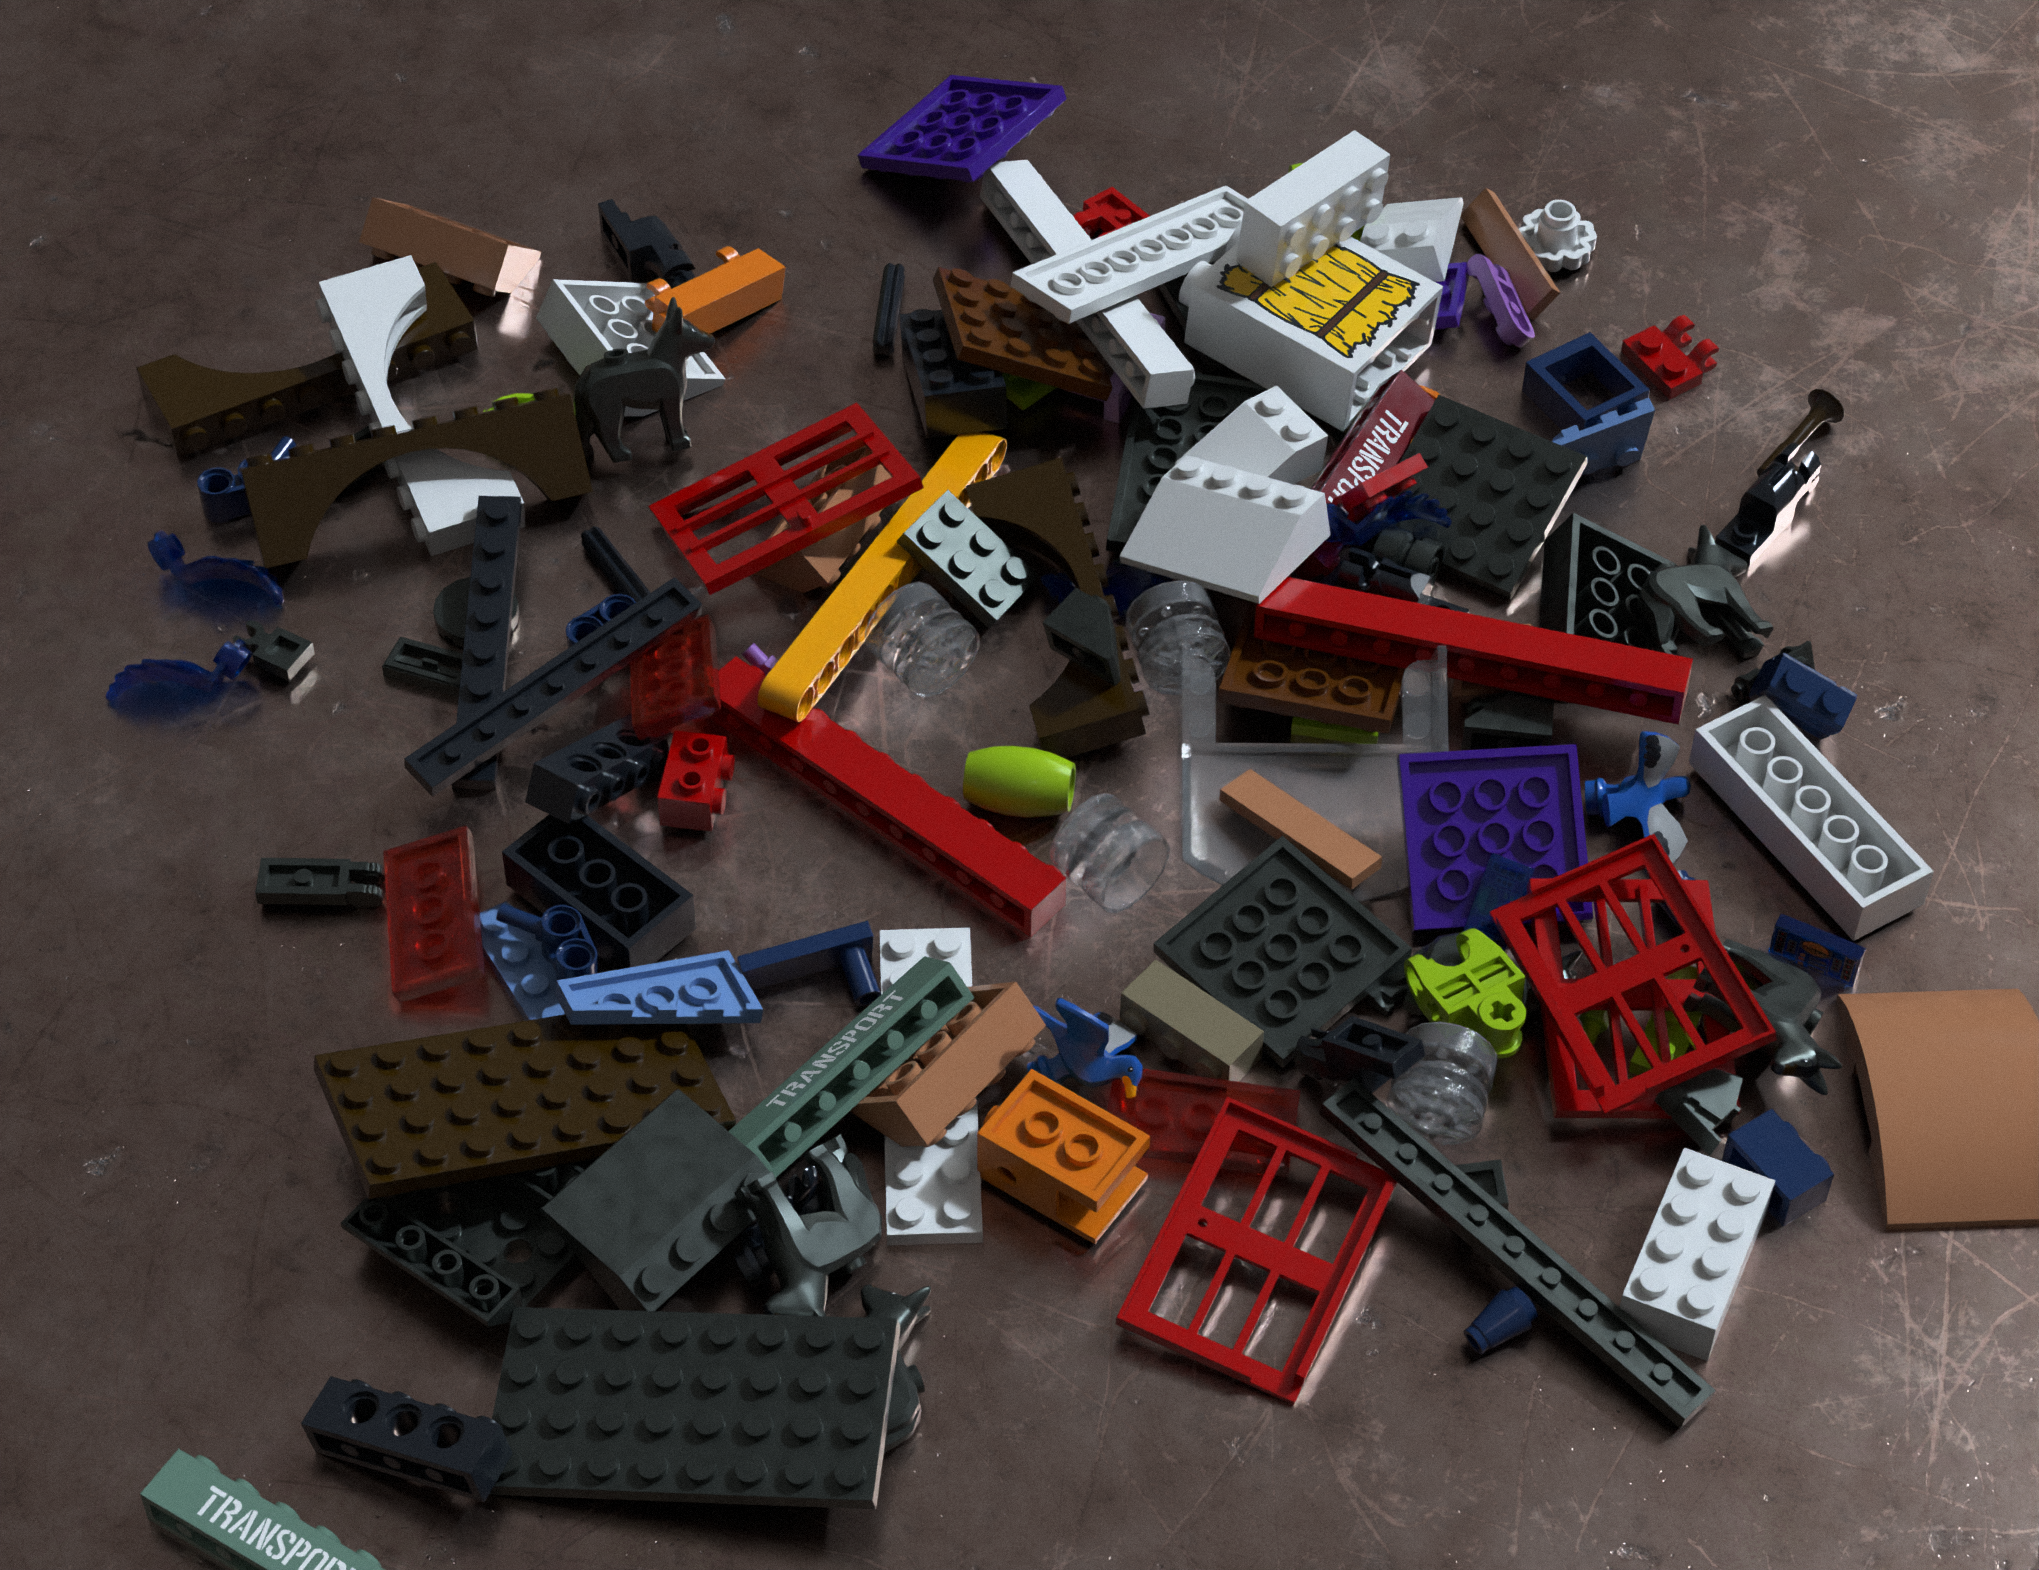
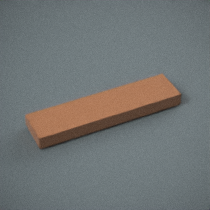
M1485 188L1461 213V218L1492 264H1498L1508 271L1528 318L1534 321L1560 294V291L1495 192Z
M1252 769L1247 770L1220 789L1219 801L1275 839H1279L1281 836L1285 837L1321 870L1351 890L1381 869L1382 856Z

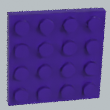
M950 75L861 151L857 157L863 169L905 173L909 176L921 175L935 177L936 179L962 180L966 183L974 182L983 177L984 172L996 161L1004 158L1015 144L1031 134V130L1041 121L1052 116L1054 110L1067 98L1063 86Z
M1576 744L1398 755L1397 767L1412 933L1464 930L1465 926V930H1468V927L1481 929L1477 927L1480 919L1495 924L1491 920L1475 915L1477 914L1475 910L1476 896L1483 887L1488 886L1486 884L1499 888L1496 889L1498 892L1496 908H1498L1500 903H1510V896L1515 897L1514 900L1521 898L1517 896L1522 895L1523 897L1528 895L1527 885L1525 887L1528 876L1529 879L1554 878L1588 863ZM1492 862L1527 874L1524 883L1489 871ZM1498 876L1514 882L1513 890L1510 891L1493 884L1495 877ZM1504 894L1508 895L1507 900L1502 899ZM1567 902L1579 923L1592 922V902ZM1556 907L1558 925L1567 924ZM1531 919L1522 922L1523 926H1531Z

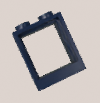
M1591 332L1527 361L1522 391L1561 430L1577 425L1579 431L1600 424V416L1614 410L1617 411L1619 416L1637 410L1635 403L1648 398L1650 389ZM1591 372L1615 398L1586 410L1563 385Z

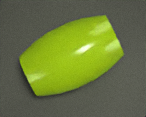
M993 746L971 751L968 753L965 764L963 798L965 801L984 810L1004 816L1038 818L1067 813L1071 810L1074 797L1075 763L1054 753L1030 747Z

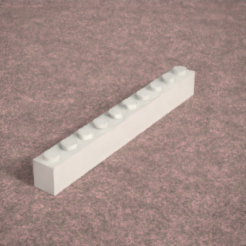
M1028 160L995 162L984 172L980 198L1031 264L1091 241L1090 236L1086 234L1074 216L1070 214L1058 199V196L1054 194ZM1136 295L1076 321L1143 409L1187 404L1190 388L1195 381V369Z

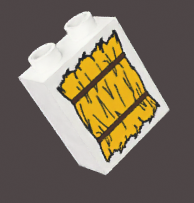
M1241 222L1231 235L1225 254L1213 265L1206 261L1198 262L1183 281L1179 293V301L1189 308L1184 343L1266 389L1277 385L1300 408L1344 432L1356 420L1380 383L1401 369L1405 372L1432 345L1443 286L1350 237L1346 241H1340L1328 249L1319 259H1313L1301 267L1292 277L1285 278L1273 287H1270L1236 262Z

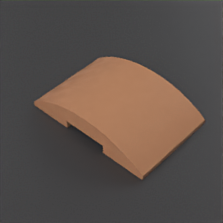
M2019 989L1838 994L1836 1001L1852 1074H1858L1872 1141L1869 1154L1885 1229L2039 1224V1020L2025 995Z

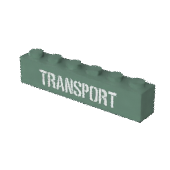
M924 956L729 1132L756 1154L769 1172L772 1171L776 1178L975 997L950 962Z
M178 1448L140 1493L147 1518L233 1570H385L379 1561L367 1551L358 1549L354 1552L341 1544L339 1538L326 1527L317 1525L314 1528L300 1520L299 1515L285 1503L276 1502L274 1505L260 1496L257 1489L249 1482L241 1478L233 1481L221 1474L218 1467L202 1455H197L194 1458Z

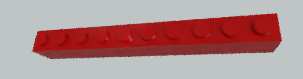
M1287 577L1260 604L1257 603L1254 638L1679 725L1688 692L1693 658Z
M735 656L700 686L702 711L705 716L1029 937L1036 934L1066 906V877L1063 876L1058 868L1051 864H1045L1030 854L1021 843L1011 841L1000 834L988 821L982 818L978 819L963 809L954 798L944 796L930 787L921 776L911 774L896 764L888 754L878 752L863 742L858 734L852 730H846L832 721L821 709L813 708L802 722H797L760 708L758 706V694L766 675L757 666H750Z

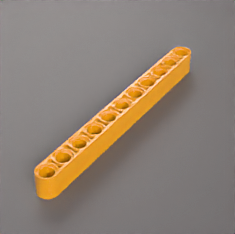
M986 431L958 434L923 478L922 484L924 488L907 498L767 674L758 694V706L760 708L797 722H802L923 567L896 541L947 490L969 508L971 503L966 486L994 476L1005 457L1007 440Z

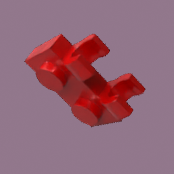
M1110 187L1083 201V211L1077 212L1073 216L1086 234L1092 238L1099 228L1105 232L1098 237L1140 221L1150 215L1114 187Z
M1686 315L1676 317L1662 332L1653 325L1622 340L1621 352L1669 400L1701 385L1703 373L1709 372L1717 366V362L1711 355L1719 352V347L1710 339L1699 342L1687 356L1680 350L1693 341V338L1686 331L1693 329L1695 324Z
M1418 453L1365 480L1351 490L1336 496L1332 500V504L1334 507L1343 504L1346 511L1349 512V516L1342 522L1345 526H1350L1363 519L1367 510L1372 508L1374 511H1378L1392 504L1396 495L1417 484L1414 476L1428 468L1421 454Z

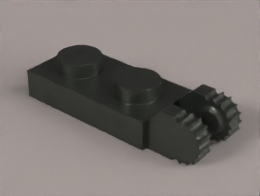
M261 858L255 890L257 904L348 905L349 903L357 908H377V906L383 904L384 892L379 886L386 882L388 870H386V867H383V864L380 865L378 862H351V859Z

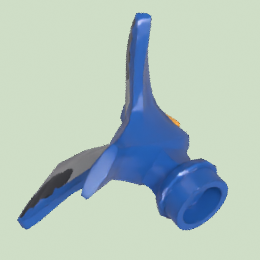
M1642 731L1639 738V763L1636 775L1625 777L1621 783L1615 785L1607 784L1603 778L1599 777L1597 780L1585 781L1586 811L1588 816L1599 815V817H1604L1607 827L1612 826L1626 816L1633 817L1641 825L1644 838L1655 834L1671 862L1674 863L1682 853L1688 840L1680 823L1668 812L1663 803L1669 799L1686 797L1690 794L1691 784L1686 776H1673L1663 779L1675 763L1680 746L1666 735Z
M1062 998L1056 999L1055 1007L1067 1024L1058 1021L1038 1006H1033L1046 1024V1027L1051 1031L1059 1053L1053 1058H1049L1045 1054L1039 1055L1036 1060L1027 1064L1028 1072L1033 1069L1061 1086L1068 1078H1074L1077 1082L1089 1088L1101 1087L1120 1079L1125 1085L1126 1097L1128 1099L1136 1097L1137 1086L1142 1078L1143 1065L1136 1056H1114L1137 1040V1034L1105 1012H1098L1092 1015Z

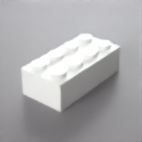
M1354 130L1246 200L1236 262L1270 287H1273L1283 279L1295 275L1301 267L1313 259L1317 260L1322 257L1328 249L1340 241L1343 242L1349 239L1355 231L1367 223H1373L1383 210L1382 200L1384 188L1389 177L1387 172L1390 154Z
M1684 1148L1625 1287L1620 1308L1663 1345L1708 1361L1766 1216L1776 1180Z

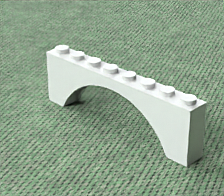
M409 255L319 282L321 299L315 300L318 316L322 324L328 322L332 329L328 331L332 348L335 354L341 352L345 361H342V368L349 385L355 383L358 392H355L356 401L363 416L369 414L372 423H369L370 430L389 425H395L396 432L411 429L399 413L387 386L389 365L399 340L410 325L427 310L425 284L412 256ZM438 449L410 452L384 462L389 478L396 477L400 484L397 487V494L403 510L411 509L414 516L411 519V526L418 543L425 541L431 556L474 543L479 496L521 497L510 471L488 469L465 463ZM521 497L522 511L520 528L525 527L524 501Z

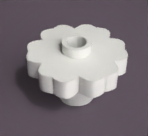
M1553 200L1544 209H1536L1532 214L1525 215L1522 227L1519 228L1545 270L1550 272H1557L1562 266L1569 270H1577L1581 265L1589 262L1591 251L1595 249L1597 234L1594 231L1593 224L1589 221H1580L1581 217L1576 211L1575 206L1565 200Z

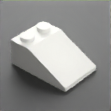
M1459 197L1387 204L1373 223H1367L1364 226L1360 242L1434 282L1445 281L1464 204L1463 199Z
M1276 385L1244 401L1178 459L1175 465L1187 455L1295 484L1322 470L1328 435Z

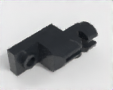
M613 199L598 203L601 234L631 280L649 275L653 280L658 278L665 280L672 289L696 278L691 271L695 267L687 253L683 251L682 245L675 239L667 225L657 216H647L631 221L627 212L621 213Z
M1790 443L1775 457L1774 461L1766 467L1741 498L1738 514L1716 536L1715 543L1745 560L1748 567L1752 565L1793 520L1797 501L1807 492L1812 485L1813 479L1820 472L1821 463L1819 457L1813 451H1810L1801 461L1799 471L1794 470L1795 464L1792 461V457L1798 452L1800 444Z
M1352 547L1349 550L1348 556L1350 561L1344 560L1340 567L1337 587L1469 613L1467 608L1431 597V576L1399 566L1390 559L1383 557L1381 562H1377L1372 553Z
M1351 1016L1333 1031L1310 1028L1312 1037L1316 1039L1300 1036L1295 1047L1294 1061L1296 1069L1302 1075L1319 1081L1324 1079L1325 1083L1332 1086H1344L1355 1078L1368 1091L1373 1093L1391 1078L1396 1079L1404 1074L1426 1055L1423 1040Z

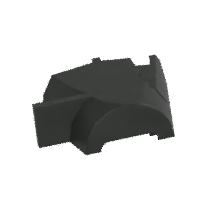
M1713 1068L1659 1092L1654 1101L1710 1156L1722 1140L1713 1130L1723 1121L1729 1124L1741 1109L1736 1103L1743 1078Z

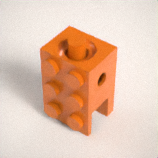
M1031 1069L1000 1106H993L986 1115L983 1127L977 1133V1171L980 1172V1178L1096 1244L1148 1179V1173L1134 1165L1150 1147V1135Z

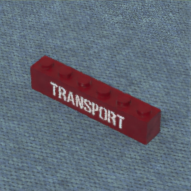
M1402 369L1378 385L1310 488L1325 493L1331 535L1293 571L1302 580L1310 581L1319 574H1322L1324 577L1330 574L1341 560V557L1338 556L1341 548L1348 546L1359 533V529L1356 527L1359 521L1350 526H1345L1342 521L1348 518L1349 512L1346 511L1343 504L1334 507L1332 500L1365 480L1399 464L1410 442L1415 437L1435 402ZM1372 508L1366 511V515L1364 518H1366L1373 511Z

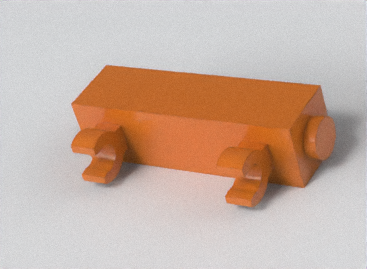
M726 246L716 251V256L722 259L724 264L671 289L665 280L661 278L655 279L647 283L646 286L655 296L645 300V306L653 312L652 330L657 333L665 322L670 299L675 297L677 307L682 309L683 318L689 320L699 329L711 334L781 300L786 267L759 248L740 256L734 248Z

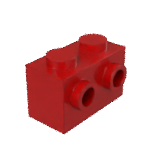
M674 731L657 796L660 826L712 832L716 814L723 815L725 810L726 789L723 788L724 781H731L734 773L735 758L734 755L728 754L726 736Z

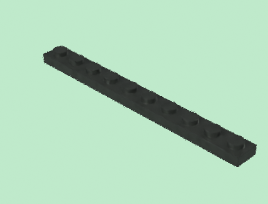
M1355 1078L1322 1103L1319 1114L1680 1429L1712 1399L1716 1391L1712 1386Z

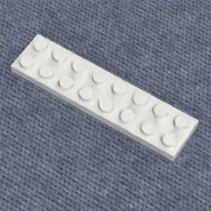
M1225 185L1012 273L1010 287L1026 296L1029 301L1037 303L1054 314L1057 319L1070 324L1185 275L1200 261H1206L1210 264L1219 260L1225 254L1231 235L1242 222L1244 204L1248 199Z
M970 927L880 930L881 994L924 956L950 962L966 986L971 987ZM977 1102L968 1112L955 1117L945 1127L947 1130L946 1135L930 1147H901L884 1135L887 1246L983 1243L980 1172L977 1171Z

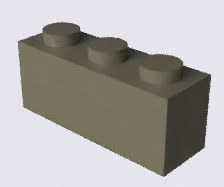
M1156 959L1121 992L1120 1021L1137 1035H1142L1159 1046L1161 1051L1169 1058L1178 1059L1193 1069L1204 1082L1215 1084L1227 1093L1262 1059L1263 1030Z

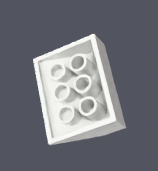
M553 279L536 319L545 329L549 338L554 341L564 354L566 360L581 375L587 365L603 359L604 353L609 350L626 349L628 353H633L649 348L656 332L652 330L653 312L645 306V300L655 296V294L646 287L647 283ZM705 352L693 354L687 359V389L684 400L720 387L726 380ZM626 406L624 417L646 416L658 410L634 409Z
M1186 455L1161 478L1120 554V562L1260 604L1331 535L1325 493Z

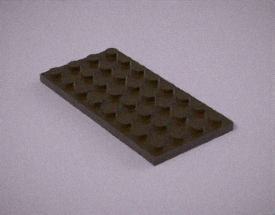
M566 1014L342 1050L319 1054L314 1057L315 1074L368 1199L596 1159L677 1089L688 1096L727 1131L736 1125V1118L687 1024L571 1025Z

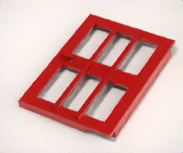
M856 402L648 507L664 529L670 542L708 594L712 595L923 489L924 486L917 472ZM851 431L856 434L785 471L781 467ZM863 446H866L872 453L800 490L793 482ZM880 464L891 476V478L819 514L808 501ZM752 480L757 484L685 521L681 517ZM765 495L772 503L700 540L693 533V531ZM780 514L791 527L719 564H716L707 552Z
M1655 834L1530 888V894L1489 911L1492 920L1605 1116L1776 1041L1775 1029ZM1644 868L1684 934L1650 949L1646 947L1609 885ZM1596 889H1599L1637 953V955L1607 968L1567 903ZM1556 907L1595 971L1594 974L1562 988H1559L1522 924V922ZM1699 961H1702L1742 1029L1707 1045L1703 1042L1665 978ZM1652 982L1656 984L1694 1048L1693 1051L1662 1064L1623 998V995ZM1609 1001L1614 1003L1652 1068L1615 1085L1576 1017Z
M1530 878L1527 884V893H1531L1530 888L1552 878ZM1619 879L1610 883L1609 885L1619 902H1638L1643 942L1648 949L1655 947L1656 942L1650 903L1666 902L1652 879ZM1683 880L1715 932L1708 880ZM1596 889L1569 902L1594 903L1600 958L1607 968L1613 965L1606 901L1599 889ZM1556 908L1531 918L1533 943L1559 988L1580 980L1564 978ZM1702 961L1696 963L1697 977L1705 968ZM1666 979L1682 1007L1689 994L1694 993L1702 998L1705 993H1708H1702L1693 988L1697 979ZM1652 982L1623 995L1631 1011L1653 1012L1658 1057L1662 1064L1671 1061L1665 1011L1671 1010L1656 984ZM1609 1001L1591 1010L1607 1011L1617 1085L1628 1080L1620 1014L1614 1003ZM1541 1005L1554 1118L1672 1119L1654 1101L1658 1093L1605 1116L1590 1090H1577L1574 1061ZM1703 1014L1707 1044L1730 1034V1031L1720 1023ZM1734 1059L1715 1067L1736 1075ZM1739 1095L1736 1103L1738 1107H1740Z
M1227 1096L1116 1317L1115 1325L1294 1405L1398 1182L1383 1169L1358 1159V1153ZM1238 1132L1276 1149L1240 1223L1202 1206ZM1288 1154L1320 1169L1285 1242H1282L1250 1226L1285 1155ZM1329 1173L1368 1189L1333 1264L1294 1247ZM1186 1236L1225 1253L1188 1329L1149 1312ZM1238 1258L1269 1272V1275L1232 1350L1198 1333L1234 1259ZM1279 1277L1318 1294L1282 1372L1243 1354Z

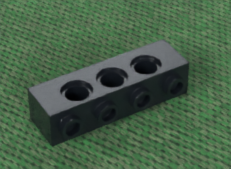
M630 713L535 762L525 803L567 824H571L609 802L615 801L633 789L639 788L655 777L662 775L674 734Z
M330 1376L301 1422L312 1447L317 1453L481 1502H485L513 1454L502 1427L489 1417L477 1416V1418L457 1413L445 1404L437 1403L433 1406L422 1403L400 1391H394L392 1394L374 1389L366 1382L358 1379L346 1381Z

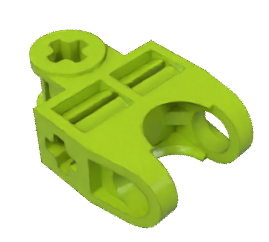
M1470 928L1457 935L1456 946L1463 963L1456 966L1438 964L1432 958L1427 960L1421 954H1416L1405 960L1404 972L1408 987L1420 1010L1445 1040L1466 1031L1479 1050L1487 1056L1500 1059L1508 1058L1519 1051L1522 1044L1520 1028L1523 1026L1526 1017V1009L1522 1003L1526 976L1502 948L1477 929Z

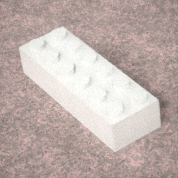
M1766 695L1695 730L1689 764L1853 941L1924 905L1934 871Z

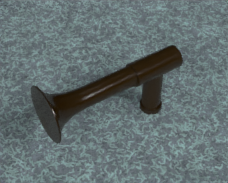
M1823 389L1812 390L1808 395V403L1811 407L1810 412L1790 436L1757 469L1758 477L1787 445L1796 443L1800 444V448L1823 422L1837 423L1842 421L1844 418V408L1840 401L1830 392ZM1795 465L1794 470L1798 472L1799 467ZM1816 476L1813 479L1812 485L1807 490L1808 493H1810L1817 485L1819 480L1818 476Z

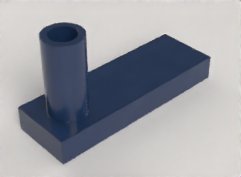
M868 920L737 956V965L752 991L842 966L856 1005H870L881 995L868 958L872 957L874 937Z

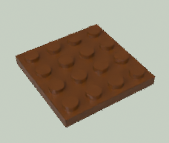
M938 267L932 281L958 360L1100 400H1108L1113 386L1101 354L1076 321L1068 324L1057 319L1054 314L1037 303L1029 301L1026 296L1014 288H1010L1000 280L989 279V281L973 277L967 271L959 268L948 270Z
M1250 601L1219 687L1218 702L1234 705L1239 708H1252L1273 712L1282 716L1316 720L1324 724H1337L1362 729L1367 732L1389 734L1408 669L1254 638L1257 603Z

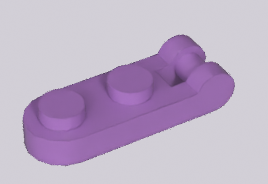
M1481 254L1472 256L1467 263V273L1479 280L1486 296L1483 302L1497 321L1496 332L1498 336L1508 346L1514 344L1517 347H1523L1535 337V333L1508 271L1498 264H1492L1490 259Z

